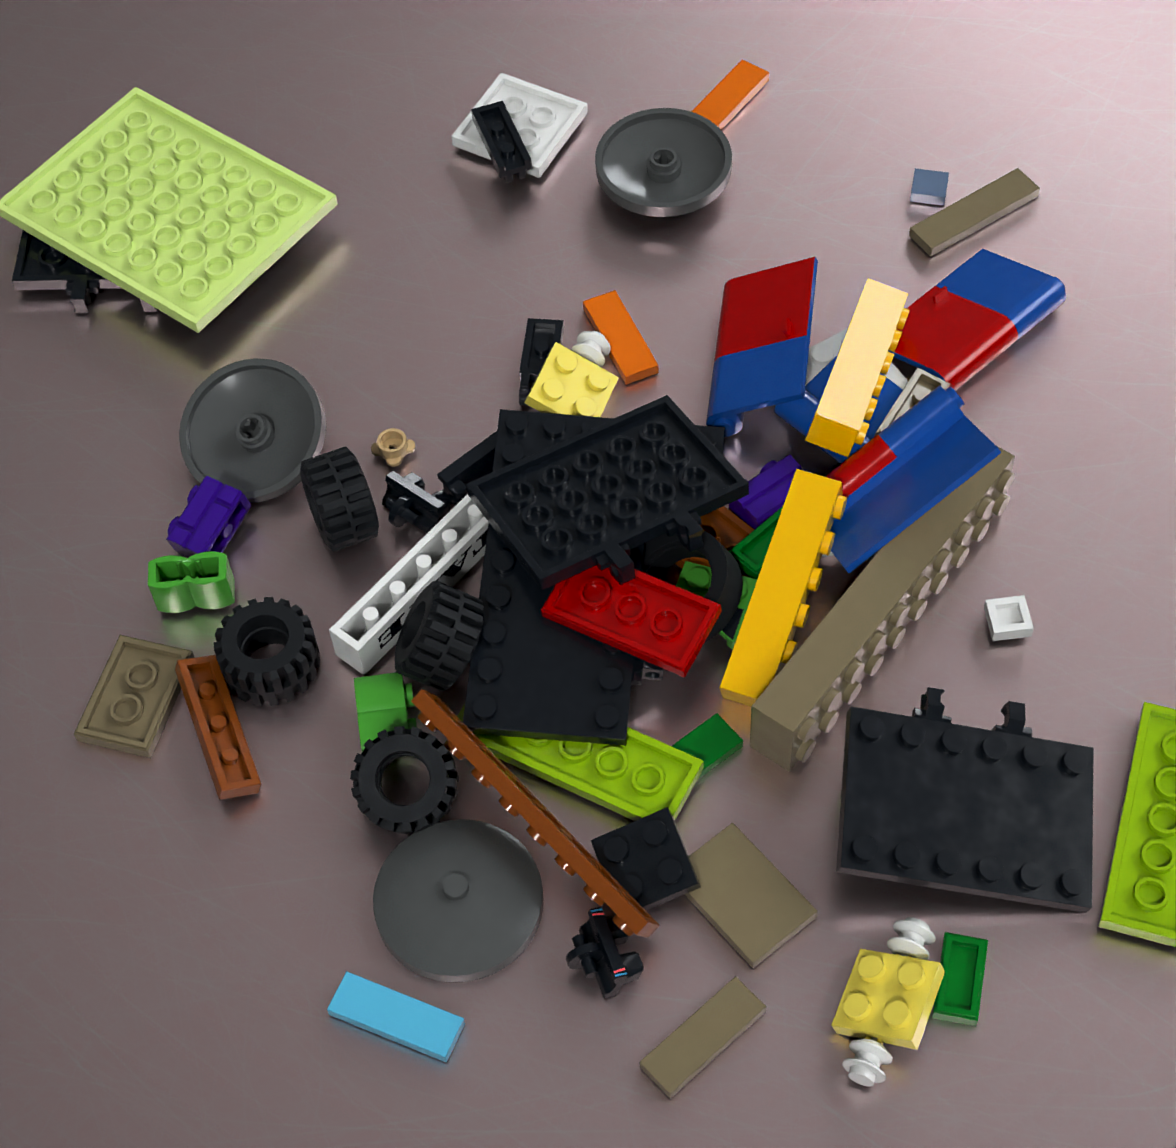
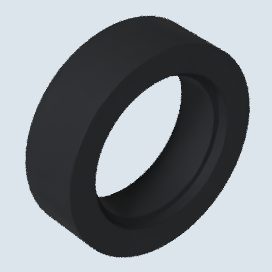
M704 530L702 533L704 546L692 552H689L680 543L677 534L668 537L665 533L646 542L642 572L658 579L670 566L682 559L699 557L709 561L712 577L709 590L704 598L721 604L722 612L705 642L709 641L729 623L739 605L743 581L738 562L715 537Z

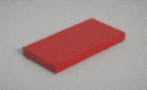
M597 565L555 585L541 609L543 617L684 678L722 612L721 604L634 569L635 579L622 585L611 575L609 568L601 571Z

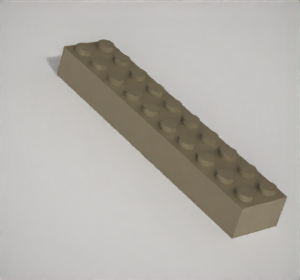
M998 447L1001 454L878 551L752 705L751 748L789 772L799 760L805 762L810 757L816 746V738L822 731L828 733L838 719L839 709L844 703L850 705L855 700L861 690L862 680L867 674L873 676L878 671L886 650L889 647L896 648L902 640L906 631L905 626L911 619L917 621L921 617L927 606L926 600L932 592L937 595L943 589L948 580V572L953 566L959 568L963 564L969 553L968 547L974 540L977 542L982 540L990 526L989 521L994 514L1000 516L1004 512L1010 501L1007 491L1015 478V473L1012 472L1014 455Z

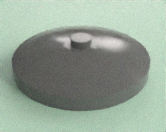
M648 109L624 117L605 132L596 149V175L599 185L605 194L616 204L629 211L653 217L679 216L705 207L723 192L731 176L732 151L725 134L709 119L682 109Z
M259 358L237 361L211 374L200 384L189 399L182 415L179 430L182 457L190 473L200 484L205 476H209L222 482L224 485L227 484L240 490L250 503L267 501L288 492L302 481L300 476L301 461L320 455L326 434L325 412L319 395L302 374L289 365L275 360Z
M457 819L443 821L411 834L387 857L379 871L374 887L373 910L380 936L390 953L402 965L414 973L443 982L478 980L493 975L510 965L525 951L533 940L543 912L542 881L537 865L529 851L509 832L492 824L476 820Z

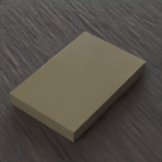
M119 635L74 732L76 740L151 758L181 691L175 671L177 660L195 658L193 651Z
M731 823L689 856L701 888L689 892L685 896L752 969L817 918L818 911L734 823Z

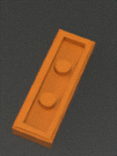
M742 59L691 112L709 119L722 130L769 81V72Z
M616 290L583 301V310L595 331L603 334L610 343L611 351L609 356L625 385L659 373L658 363Z

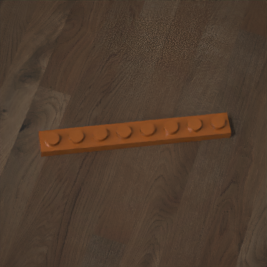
M421 689L411 700L421 711L417 715L418 719L432 732L435 733L439 730L447 738V741L444 743L445 747L459 760L466 758L475 767L471 774L488 789L493 786L502 795L498 801L505 810L514 817H518L520 814L530 824L526 831L535 841L544 847L548 843L558 853L554 860L565 872L571 876L577 873L585 881L586 886L583 888L585 893L598 905L603 906L606 903L616 914L612 918L613 922L625 934L631 937L635 933L638 936L649 938L660 926L653 917L437 695Z

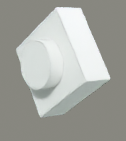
M1025 595L985 600L984 611L992 641L1032 637L1034 627Z

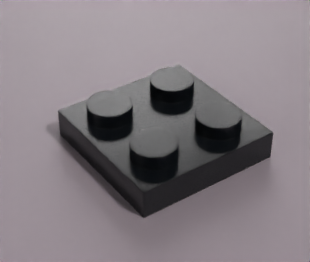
M668 807L591 840L599 863L646 911L701 888L673 815Z

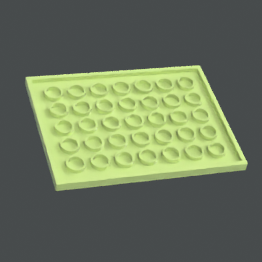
M135 87L0 199V217L199 333L334 209L338 203L334 193Z

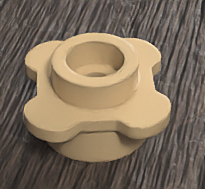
M390 428L379 434L377 442L371 446V452L374 456H380L385 459L388 466L396 467L401 464L404 456L415 451L416 446L413 440H407L403 431Z

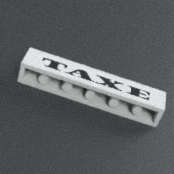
M468 494L329 629L335 655L361 674L365 675L397 643L402 626L419 594L431 582L437 580L453 587L485 555L489 522Z

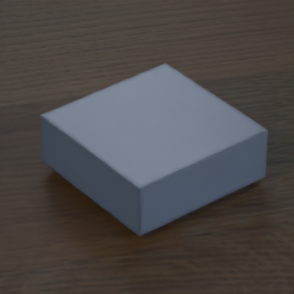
M915 168L910 202L944 206L949 172Z

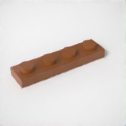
M216 655L177 660L175 671L219 800L259 793L261 781Z

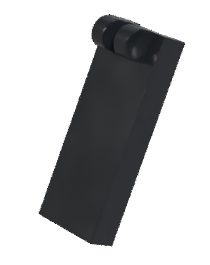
M499 101L471 109L472 120L499 177H504L506 183L513 182V174L516 173L519 180L526 178V171L532 169L531 158L504 102Z
M497 431L437 474L438 479L443 483L444 489L442 491L452 498L451 504L453 503L456 506L467 495V483L493 472Z

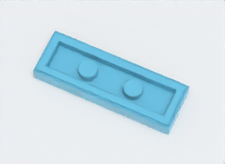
M347 971L327 1008L330 1016L446 1063L465 1026V1020L460 1016Z

